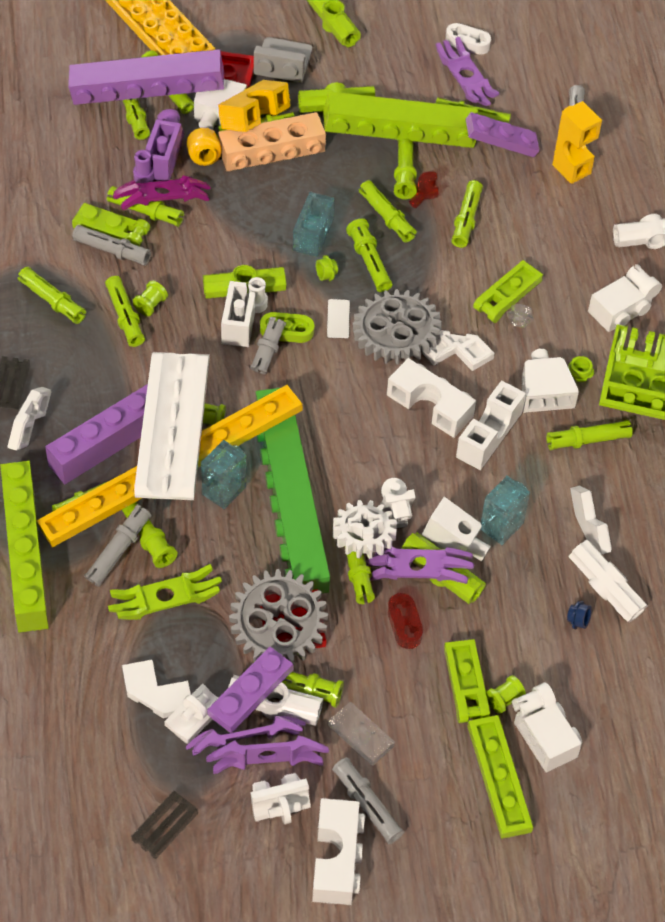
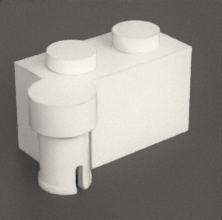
M635 265V268L631 267L626 277L623 276L592 294L588 312L608 332L616 329L617 324L625 326L636 316L646 314L651 308L652 298L660 292L662 284L655 277H650L639 265Z
M255 277L249 280L248 294L246 283L230 281L221 322L222 344L249 347L255 313L265 311L268 306V298L265 293L266 282L262 278Z
M546 682L533 687L532 692L512 700L515 712L520 710L516 714L514 724L546 773L578 758L582 745L581 736L575 727L571 728L563 707L560 703L556 702L555 695Z

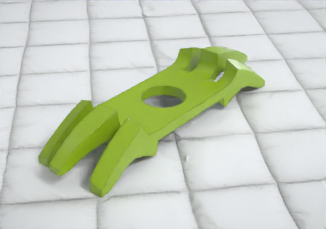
M209 564L198 571L182 573L180 577L145 586L138 584L126 590H110L112 598L131 601L109 605L108 609L109 612L117 613L119 619L138 620L144 615L193 602L200 604L220 592L217 585L222 580L221 577H216L197 583L212 572V566ZM168 588L173 591L174 596L169 601H161L157 598L156 594L159 590Z

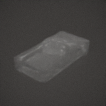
M351 701L328 721V726L372 766L394 747L395 741Z

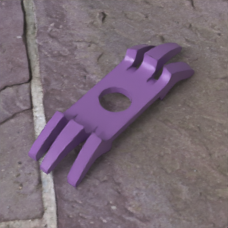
M460 36L455 37L459 56L454 52L448 40L443 41L445 51L440 42L436 43V48L443 65L449 68L465 92L466 99L484 106L491 105L485 95L495 98L499 95V92L490 86L487 78L484 79L471 60L470 53L465 50ZM470 70L474 75L466 78L460 75V71Z
M384 547L383 555L375 552V556L372 559L366 560L367 566L391 567V570L386 567L371 572L372 577L370 581L381 578L394 580L398 578L437 579L438 581L453 580L467 584V576L447 568H474V563L463 560H472V553L446 547L444 550L397 549L394 547L387 549ZM417 557H424L426 559L424 568L418 571L412 570V561Z
M275 716L272 725L219 735L214 729H210L194 738L186 746V750L194 747L192 754L195 756L208 746L222 748L226 742L263 734H267V737L270 739L278 732L299 735L303 731L301 726H306V722L293 717Z
M298 736L295 741L255 745H239L235 740L208 755L206 761L219 760L213 766V774H217L228 767H237L245 770L247 764L290 761L291 766L299 762L308 761L316 765H323L322 757L313 751L329 753V747L302 736ZM264 751L276 752L275 754L269 756L260 755V753Z

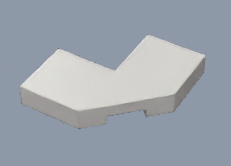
M444 330L440 331V339L436 340V347H430L429 354L421 352L433 366L456 354L472 371L494 359V352L478 335L450 334V331Z
M39 387L31 390L14 420L7 448L17 451L29 445L35 419L46 415L51 395L50 389Z
M581 486L570 488L575 516L586 539L601 554L611 552L608 526L606 523L596 519L591 491Z
M152 660L122 665L127 697L137 703L144 704L162 718H168L183 704V699L187 695H191L188 681L157 686Z

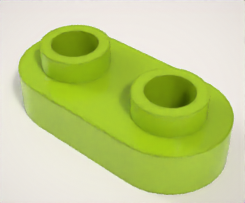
M270 312L262 316L260 320V333L262 336L265 333L270 317H275L276 322L280 319L286 323L279 341L305 343L314 336V322L306 315Z

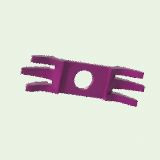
M186 175L177 180L136 183L135 180H132L116 189L113 198L119 199L130 196L121 203L122 210L128 209L135 204L147 206L152 201L183 198L184 202L193 198H199L209 201L208 194L201 189L209 190L211 187L201 180L193 179ZM165 188L169 190V193L161 194L156 192L155 189Z

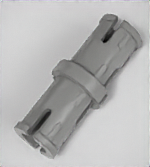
M275 317L269 318L263 338L258 340L257 345L259 348L250 366L251 370L257 373L260 370V374L264 375L267 374L273 354L278 352L279 346L277 344L286 326V323L280 319L276 322Z

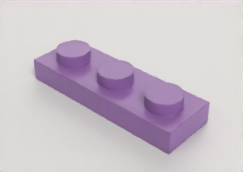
M472 112L466 118L469 138L531 157H535L539 152L536 132Z
M269 647L207 709L208 716L232 733L294 670L293 663L272 647Z

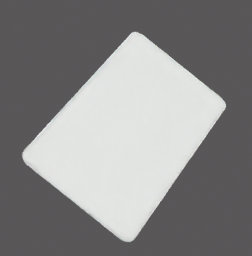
M328 300L327 337L349 338V300Z

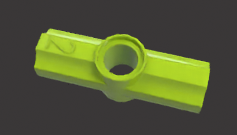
M307 0L322 19L323 29L333 33L342 46L345 45L347 48L354 46L361 38V32L345 14V6L341 1Z
M335 82L327 85L322 90L298 91L299 112L323 111L328 91L375 96L374 86L346 88L344 84Z
M240 265L233 272L203 275L205 298L227 297L230 281L246 283L248 294L249 280L255 277L262 278L266 282L265 293L285 291L286 278L284 268L255 270L249 265Z
M418 532L412 533L401 547V549L444 550L439 549ZM417 557L412 561L421 569L426 565L424 557ZM448 568V570L467 576V584L453 580L438 581L437 579H430L434 585L448 588L468 604L474 603L479 598L486 585L484 581L465 568Z

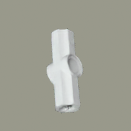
M650 214L643 217L640 222L615 224L613 227L615 246L626 247L646 244L650 249H658L665 246V219H662L658 214Z
M589 540L580 543L568 556L587 576L589 584L604 600H608L627 622L630 623L647 608L648 605L627 583V578L611 561L608 562Z
M234 675L233 678H231L229 687H230L240 676ZM281 682L255 710L261 711L265 717L274 720L275 716H287L316 726L320 717L323 698L290 690ZM278 698L281 701L273 703L270 702L269 699Z

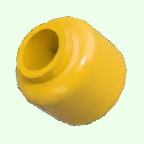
M201 127L189 134L186 145L190 159L195 164L208 166L218 161L222 148L218 135L212 129Z

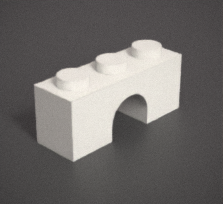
M409 358L388 378V397L407 409H410L416 402L421 400L435 403L432 424L453 438L474 417L475 399L467 392L460 391L449 384L446 379L428 371L422 364L415 363Z
M501 380L487 399V405L479 421L472 419L459 437L456 458L481 470L522 414L526 393Z
M321 798L318 841L332 843L341 852L332 859L316 858L312 902L351 905L352 894H359L360 874H355L354 868L355 863H361L363 844L356 843L357 833H363L365 819V814L359 813V801Z

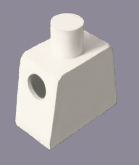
M224 79V90L196 92L194 119L199 122V127L213 130L214 126H220L218 104L247 89V85Z
M545 349L533 351L531 354L532 360L525 361L522 374V391L526 393L523 413L575 408L579 391L565 360L561 357L549 358L548 352Z
M443 497L422 533L423 537L439 549L449 547L472 553L473 557L480 561L483 560L491 547L476 538L482 527L481 523L445 497Z

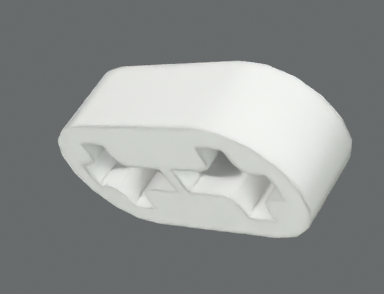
M454 23L447 27L445 40H448L452 47L457 48L455 37L460 36L467 52L482 55L489 51L491 36L487 32L459 23Z

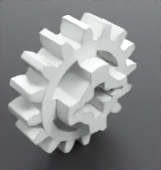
M358 500L355 507L347 503L346 511L339 509L338 518L333 520V539H337L338 548L346 546L345 554L348 555L354 551L356 552V558H360L362 553H366L367 557L372 559L373 552L383 555L384 547L387 549L392 548V541L396 540L397 521L392 519V511L384 512L383 504L374 507L372 500L368 502V505H363L362 501Z

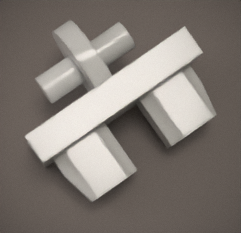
M387 479L381 488L383 496L381 504L384 505V512L392 511V519L397 521L396 528L406 527L408 519L412 517L411 506L415 500L414 489L407 491V487L401 479Z
M202 684L192 695H187L183 699V704L165 720V726L182 741L189 744L213 720L208 716L207 709L219 697L215 696Z
M296 773L285 775L281 779V785L270 787L269 782L266 781L256 782L252 785L251 801L255 821L281 816L283 823L289 824L291 823L290 813L311 808L307 779L300 780Z

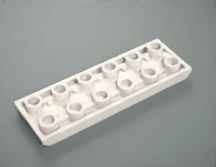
M152 353L135 480V498L194 500L210 359L209 354Z

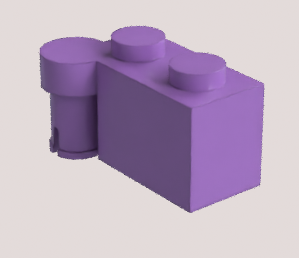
M156 119L145 150L137 151L135 153L136 156H134L135 167L133 169V177L136 183L170 180L182 147L180 123Z

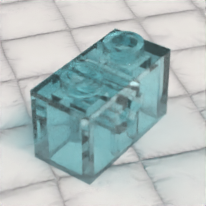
M309 192L293 229V251L315 257L319 256L334 220L335 198Z
M225 440L201 462L202 495L224 510L246 488V454L240 447L232 446Z
M506 476L485 497L481 518L482 527L480 530L503 545L524 524L530 491L521 482L514 481L509 476Z

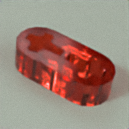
M397 593L389 599L388 617L398 645L405 649H413L422 641V623L413 598L405 593ZM398 604L406 608L405 616H402L400 609L396 608ZM407 625L410 632L414 634L412 638H409L408 634H404L405 626Z

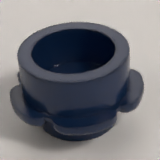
M578 601L576 605L572 604L570 606L567 621L571 622L573 629L576 630L577 627L587 628L592 613L591 606L584 604L583 601Z

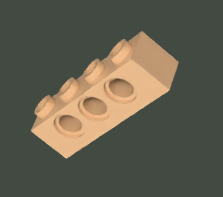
M317 112L261 123L247 132L233 130L218 132L222 148L221 157L226 171L325 152L326 133Z

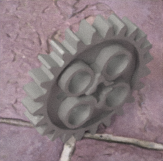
M398 289L395 290L394 295H390L386 290L382 298L374 294V301L366 299L365 306H359V313L354 314L353 333L354 340L358 341V348H365L366 356L374 353L375 361L380 357H384L385 364L390 359H394L396 365H399L400 359L404 358L406 361L411 356L420 360V352L429 354L430 347H436V340L440 339V312H436L435 304L429 305V298L420 301V293L411 297L409 290L404 295H400Z
M276 569L275 577H270L266 570L264 571L263 580L253 575L252 586L248 583H243L245 594L241 592L235 593V599L239 603H231V610L235 612L229 615V621L235 623L231 627V634H239L235 639L236 645L246 643L243 653L248 654L253 650L254 661L269 647H272L293 664L294 656L296 655L304 661L305 650L314 653L315 646L312 642L321 644L323 637L319 633H326L327 625L321 623L328 620V613L321 612L326 609V601H318L321 598L322 592L320 590L312 592L314 587L313 581L304 585V575L302 574L296 580L292 579V570L288 571L286 577H281L279 569ZM273 593L281 598L275 603L268 602L265 599L267 595ZM255 605H260L263 609L255 608ZM301 607L307 611V614L297 617L291 611ZM280 614L284 615V619L280 618L278 619V621H274L273 616L278 617ZM254 619H263L266 624L261 628H254L250 625V622ZM295 627H302L303 630L298 631ZM285 632L293 637L289 642H280L276 638L279 634Z

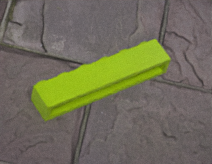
M328 91L323 109L325 132L397 140L409 139L415 142L474 148L476 140L468 136L466 118L470 112L478 114L477 108Z
M30 461L0 464L14 611L18 633L49 629Z

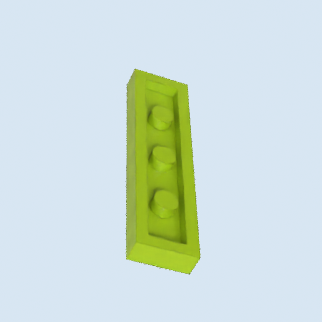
M499 715L468 721L467 727L501 839L532 833L533 825Z

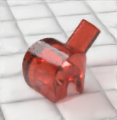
M427 171L419 176L416 185L417 193L409 201L412 207L417 208L424 200L438 197L439 187H434L437 180L436 172Z

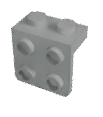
M267 37L264 39L262 47L256 46L254 74L302 83L312 54V46Z

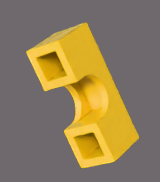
M262 80L218 104L221 129L247 132L261 124L260 115H277L291 107L288 83Z
M583 101L573 106H568L562 111L552 164L571 184L591 174L595 156L587 149L586 144L599 138L602 119Z

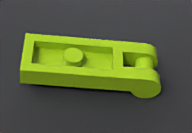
M83 203L72 220L73 228L79 224L120 240L123 238L128 239L131 244L137 246L141 245L143 241L142 236L147 235L150 230V224L146 220L138 219L136 221L87 203Z
M522 260L475 300L473 308L480 313H486L487 318L496 323L507 310L542 282L543 274ZM495 301L497 304L493 306L490 302Z
M475 639L445 642L444 652L458 723H467L469 719L490 717ZM476 699L477 706L467 707V700Z

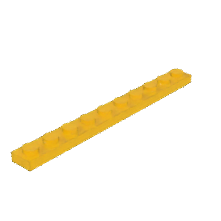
M285 385L202 430L198 468L303 411L301 401L289 386ZM137 466L36 520L39 529L52 548L142 499L135 498Z

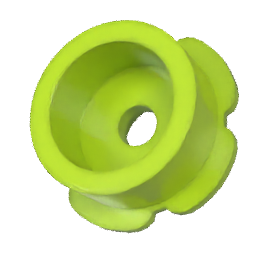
M324 255L323 259L316 261V272L321 281H332L335 275L338 274L336 261L330 259L327 255Z
M575 357L568 365L573 379L578 382H585L594 375L593 364L587 357Z

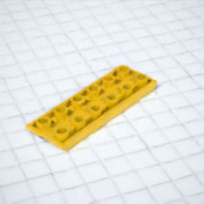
M105 0L151 51H156L159 56L215 50V47L170 0Z

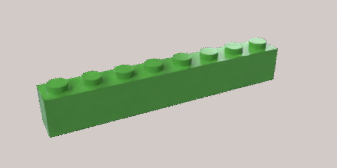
M280 388L256 391V401ZM294 415L256 437L257 441L263 442L264 448L260 449L262 465L268 466V472H265L267 489H272L273 495L270 496V506L272 513L277 512L278 519L274 521L276 536L282 537L283 544H280L279 548L281 561H287L288 569L284 570L285 577L288 571L292 570V579L296 580L302 574L304 575V585L313 581V590L318 589V591L322 592L321 594L329 593L330 574L296 416Z

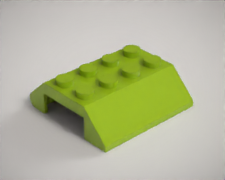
M617 324L599 405L665 420V334L659 333L655 353H651L655 332L649 331L646 336L645 350L642 352L634 350L635 342L639 335L638 328L632 327L628 347H624L628 326Z

